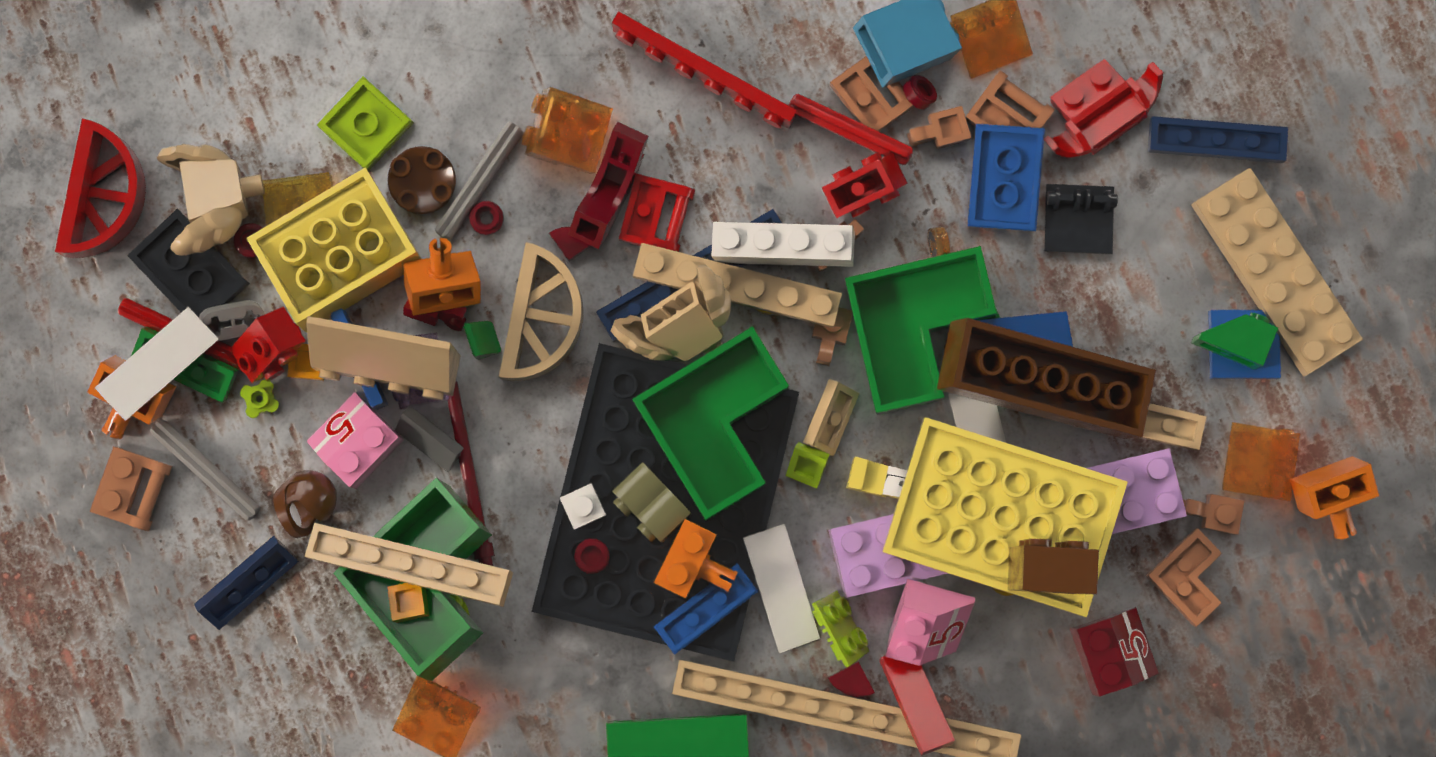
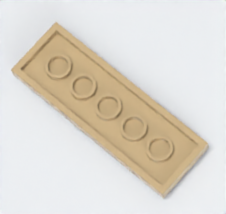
M1248 168L1191 204L1259 310H1263L1267 318L1270 319L1271 324L1278 327L1277 333L1280 336V342L1303 377L1363 340L1251 168Z

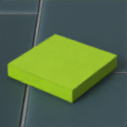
M362 76L322 118L317 126L362 168L366 167L369 171L414 122Z

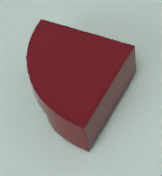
M561 227L549 232V235L569 262L591 247V245L569 236L570 227Z
M858 661L827 677L831 684L844 694L862 697L875 693Z

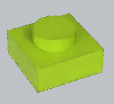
M798 442L794 448L785 476L817 489L821 483L830 454Z

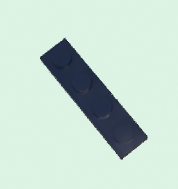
M1156 116L1150 118L1149 153L1284 163L1287 161L1288 127Z

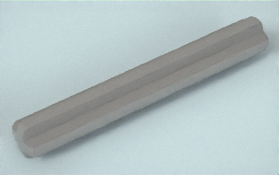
M511 122L504 126L435 228L439 236L449 241L452 240L522 137L523 131L520 127Z
M160 419L152 426L150 433L245 520L250 521L258 514L260 506L166 420Z

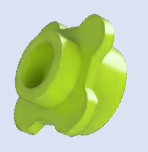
M262 380L258 385L252 387L245 385L242 387L240 396L245 399L247 405L245 412L250 418H257L259 414L267 412L273 413L279 408V402L272 391L274 385L271 381ZM258 396H262L263 400L261 402L257 401Z

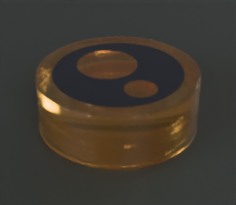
M942 226L929 228L927 239L931 257L950 253V242L945 228Z

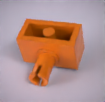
M435 238L429 244L430 258L403 262L404 286L413 316L481 303V281L471 251L451 253V242L445 238H440V248H437V240Z
M114 355L102 361L87 393L108 403L95 387L126 360ZM168 383L132 416L148 425L161 418L176 386ZM112 408L105 425L102 427V432L108 435L111 430L113 432L110 437L122 439L131 417L125 421Z
M1353 456L1290 479L1298 511L1315 520L1330 515L1336 539L1349 538L1347 532L1350 533V536L1357 534L1350 507L1379 497L1371 464Z
M685 519L654 583L687 598L695 580L699 581L700 578L729 592L732 583L720 578V575L734 581L738 572L710 559L711 555L708 553L717 534Z

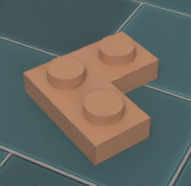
M1195 528L1146 575L1194 627H1197L1221 604L1219 599L1201 582L1198 576L1222 553L1199 528Z

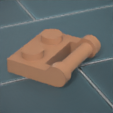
M865 56L832 80L830 86L856 121L880 132L915 106L907 100L903 86L898 81L886 86L898 102L892 108L865 73V71L872 68L867 56Z
M1000 70L965 117L966 121L976 127V124L1042 128L1055 109L1049 104L1044 106L1010 82L1007 79L1008 75ZM1000 90L1037 118L1032 123L995 97L996 92Z
M113 446L90 512L149 532L152 525L150 517L166 475H170L173 466ZM145 468L152 470V474L137 515L130 514V510Z

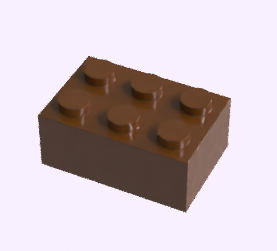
M1049 539L1019 540V546L1009 547L1008 590L1097 595L1099 550L1089 549V542L1084 541L1055 542V547H1052V540Z

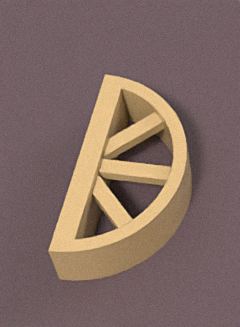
M528 242L525 243L499 378L504 381L531 380L554 370L572 352L583 325L582 297L570 270L553 253ZM542 260L553 267L558 274L535 288L539 262ZM563 283H567L572 297V316L531 308L533 303ZM528 319L570 327L564 341L551 356L528 324ZM524 338H526L541 362L527 368L518 369Z

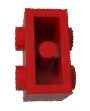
M877 152L861 160L863 167L854 172L851 166H848L832 174L835 181L821 188L836 218L849 212L852 218L870 210L871 208L868 203L878 198L881 204L900 196L897 189L908 183L893 153L882 158L880 152Z
M283 306L257 317L230 348V351L237 360L240 370L247 375L251 383L263 378L266 381H270L284 372V365L298 357L296 351L306 340L299 326L294 323Z

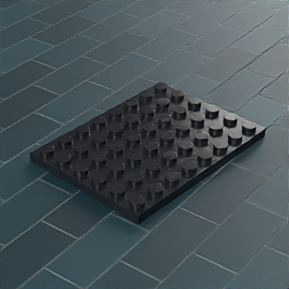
M599 343L560 497L592 483L606 516L574 530L563 504L559 500L531 612L667 645L654 626L711 583L701 578L699 581L695 580L687 598L654 583L682 524L662 543L657 538L650 542L637 528L642 522L633 513L627 517L613 503L617 496L612 491L642 462L692 513L686 520L717 534L708 553L711 555L710 559L729 569L738 563L750 581L754 583L755 574L743 538L767 529L799 392L788 389L731 424L766 484L705 521L632 400L688 365L671 360H650L642 356V354ZM597 539L608 547L610 560L603 571L589 574L583 572L577 566L574 557L575 550L584 540ZM749 599L683 649L734 662Z

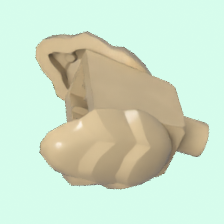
M182 144L163 148L157 156V160L160 163L180 171L190 224L184 228L182 233L171 244V250L176 255L183 256L202 253L216 244H223L228 241L239 229L242 219L248 216L246 198L265 194L261 174L242 178L237 162L216 147L206 144L200 146Z
M700 265L697 266V274L701 289L696 282L691 281L641 314V317L630 315L627 318L615 320L611 332L626 348L635 353L642 354V356L650 360H669L677 357L682 361H688L701 352L706 355L722 345L720 341L723 337L721 326L727 322L731 312L730 294L725 289L720 276L714 274L708 266Z

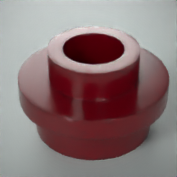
M483 201L472 208L469 219L472 228L477 233L492 235L501 229L504 215L496 203ZM486 213H490L493 215V221L487 225L483 224L481 217Z

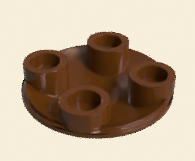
M425 146L413 147L405 150L392 160L388 172V188L394 201L404 210L415 214H429L444 207L451 199L456 186V175L450 160L439 150Z

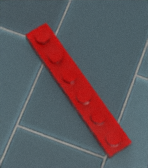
M618 11L612 21L613 32L616 33L615 37L622 43L631 47L634 43L646 49L644 53L651 59L659 63L666 60L675 65L674 70L685 78L692 79L694 76L705 82L703 86L712 93L719 96L725 93L734 98L733 103L747 112H751L754 109L763 114V120L779 129L783 125L789 129L795 120L796 109Z

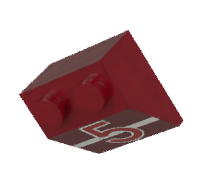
M1136 607L1070 628L1092 695L1100 697L1133 686L1159 674Z

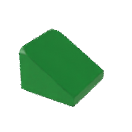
M491 321L464 324L465 326L463 327L472 354L476 359L481 360L501 352L498 337Z

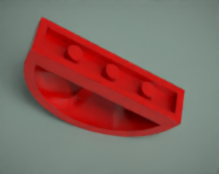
M83 118L81 120L55 248L56 253L68 258L95 256L118 245L130 234L137 224L143 211L146 196L144 172L139 159L130 146L103 125ZM105 138L117 148L119 153L97 167L102 139ZM123 164L126 165L128 193L93 187L95 183ZM90 198L125 204L118 218L108 227L91 203ZM88 217L100 235L82 242L86 218Z

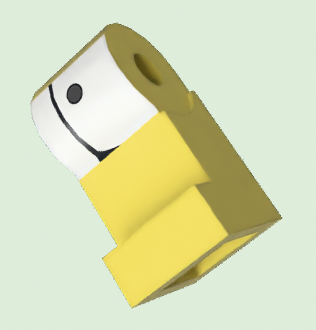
M854 457L846 489L885 498L887 496L899 499L907 470Z

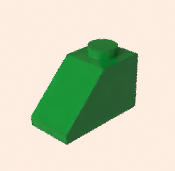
M1250 313V315L1245 314L1199 333L1193 337L1191 344L1255 370L1264 365L1278 327L1269 324V318L1261 314Z

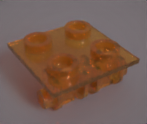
M988 0L950 15L952 21L950 24L960 37L961 52L970 79L1033 54L1016 0Z
M1232 422L1222 490L1290 502L1292 495L1290 479L1294 478L1300 433H1294V430L1281 428L1276 430Z
M416 676L392 731L442 757H457L481 707L476 704V700L470 701L458 695V691L454 690L452 692L448 690L449 687L447 685L442 687L433 681Z

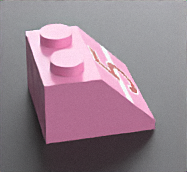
M356 392L307 440L308 444L323 462L349 487L357 489L404 441Z
M907 579L890 627L885 656L920 666L956 652L974 606L975 597Z

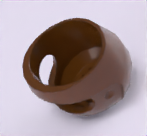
M312 470L294 473L283 482L273 496L276 515L285 531L293 538L310 535L315 520L325 522L332 515L337 501V492L331 480L326 475ZM292 503L299 513L301 527L295 523L291 516L290 506Z

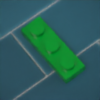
M147 326L142 328L132 355L158 332ZM203 353L173 380L223 403L228 399L239 369Z

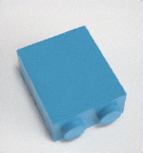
M900 0L863 15L853 27L882 88L947 62L962 49L959 34L951 26L941 0Z

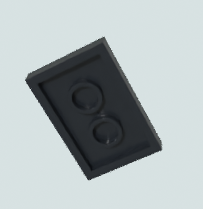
M177 208L127 256L181 313L189 307L199 318L200 314L207 308L229 304L250 283L215 246L202 253L183 256L176 255L171 250V244L175 238L190 224L188 218Z

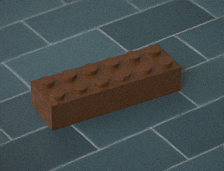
M964 318L951 321L937 390L1122 439L1142 438L1156 370L974 319Z

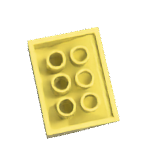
M366 167L247 237L249 244L293 320L306 333L308 316L329 320L332 312L341 308L343 310L349 308L404 275L403 262L422 259Z

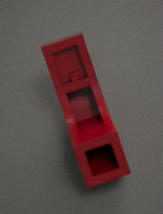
M620 122L616 123L598 172L587 194L575 211L568 233L569 236L597 249L600 248L631 190L635 175L638 173L645 155L643 152L649 138L648 135Z

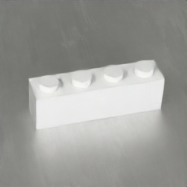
M713 222L711 256L716 262L854 267L855 231L853 225Z

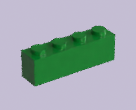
M746 713L608 721L606 723L608 757H749Z

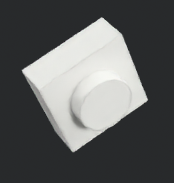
M592 483L560 497L574 530L606 516Z

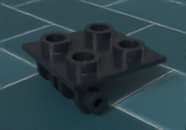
M1046 184L1044 251L1113 254L1114 208L1117 207L1118 195L1114 194V187Z

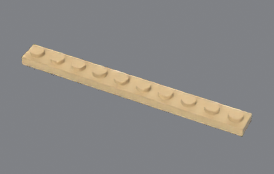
M679 660L672 692L674 695L917 748L900 707ZM945 718L955 742L952 745L933 751L956 757H1017L1021 734Z

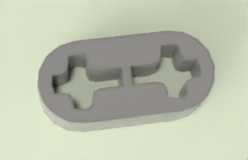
M245 300L207 308L200 314L199 319L205 325L210 324L211 318L217 316L221 322L229 320L227 323L219 324L218 331H212L219 339L217 341L240 337L250 325H247L244 320L235 321L234 319L245 317L247 310H251L254 315H258L257 317L265 313L258 303Z

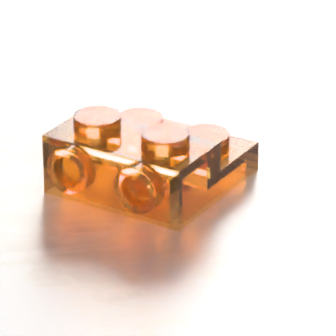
M553 87L543 89L542 94L537 93L531 105V112L536 114L533 126L528 125L523 133L522 145L527 146L525 155L554 165L562 164L588 174H594L613 108Z

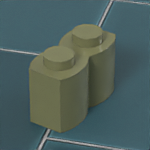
M643 462L612 491L617 496L613 503L627 517L633 513L642 522L637 528L650 542L657 538L662 543L685 519L692 515Z

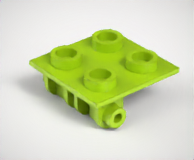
M837 590L812 603L814 608L812 613L819 626H825L822 632H828L830 636L826 640L828 642L833 641L830 647L837 660H842L846 668L870 652L867 647L868 639L866 634L860 627L856 626L851 617L852 610L848 601L843 596H840Z

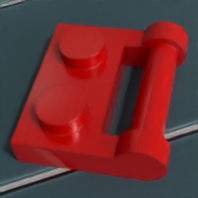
M636 173L618 238L619 241L637 246L645 243L679 252L681 245L678 244L687 207L689 201H692L694 198L695 189ZM669 194L675 196L676 200L665 240L655 238L665 198Z

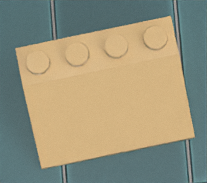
M307 317L310 365L314 370L320 371V378L340 381L341 376L354 378V384L366 387H374L375 382L389 384L388 390L404 394H409L410 388L423 391V397L443 400L444 395L453 396L461 355L451 342L317 317Z

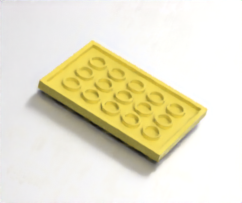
M924 417L882 552L1087 617L1093 594L1008 590L1009 547L1019 546V540L1049 539L1052 540V547H1055V542H1089V549L1099 550V579L1128 482Z

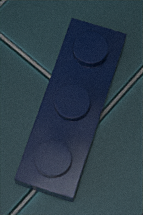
M272 536L194 603V606L204 618L220 630L299 561L281 541Z

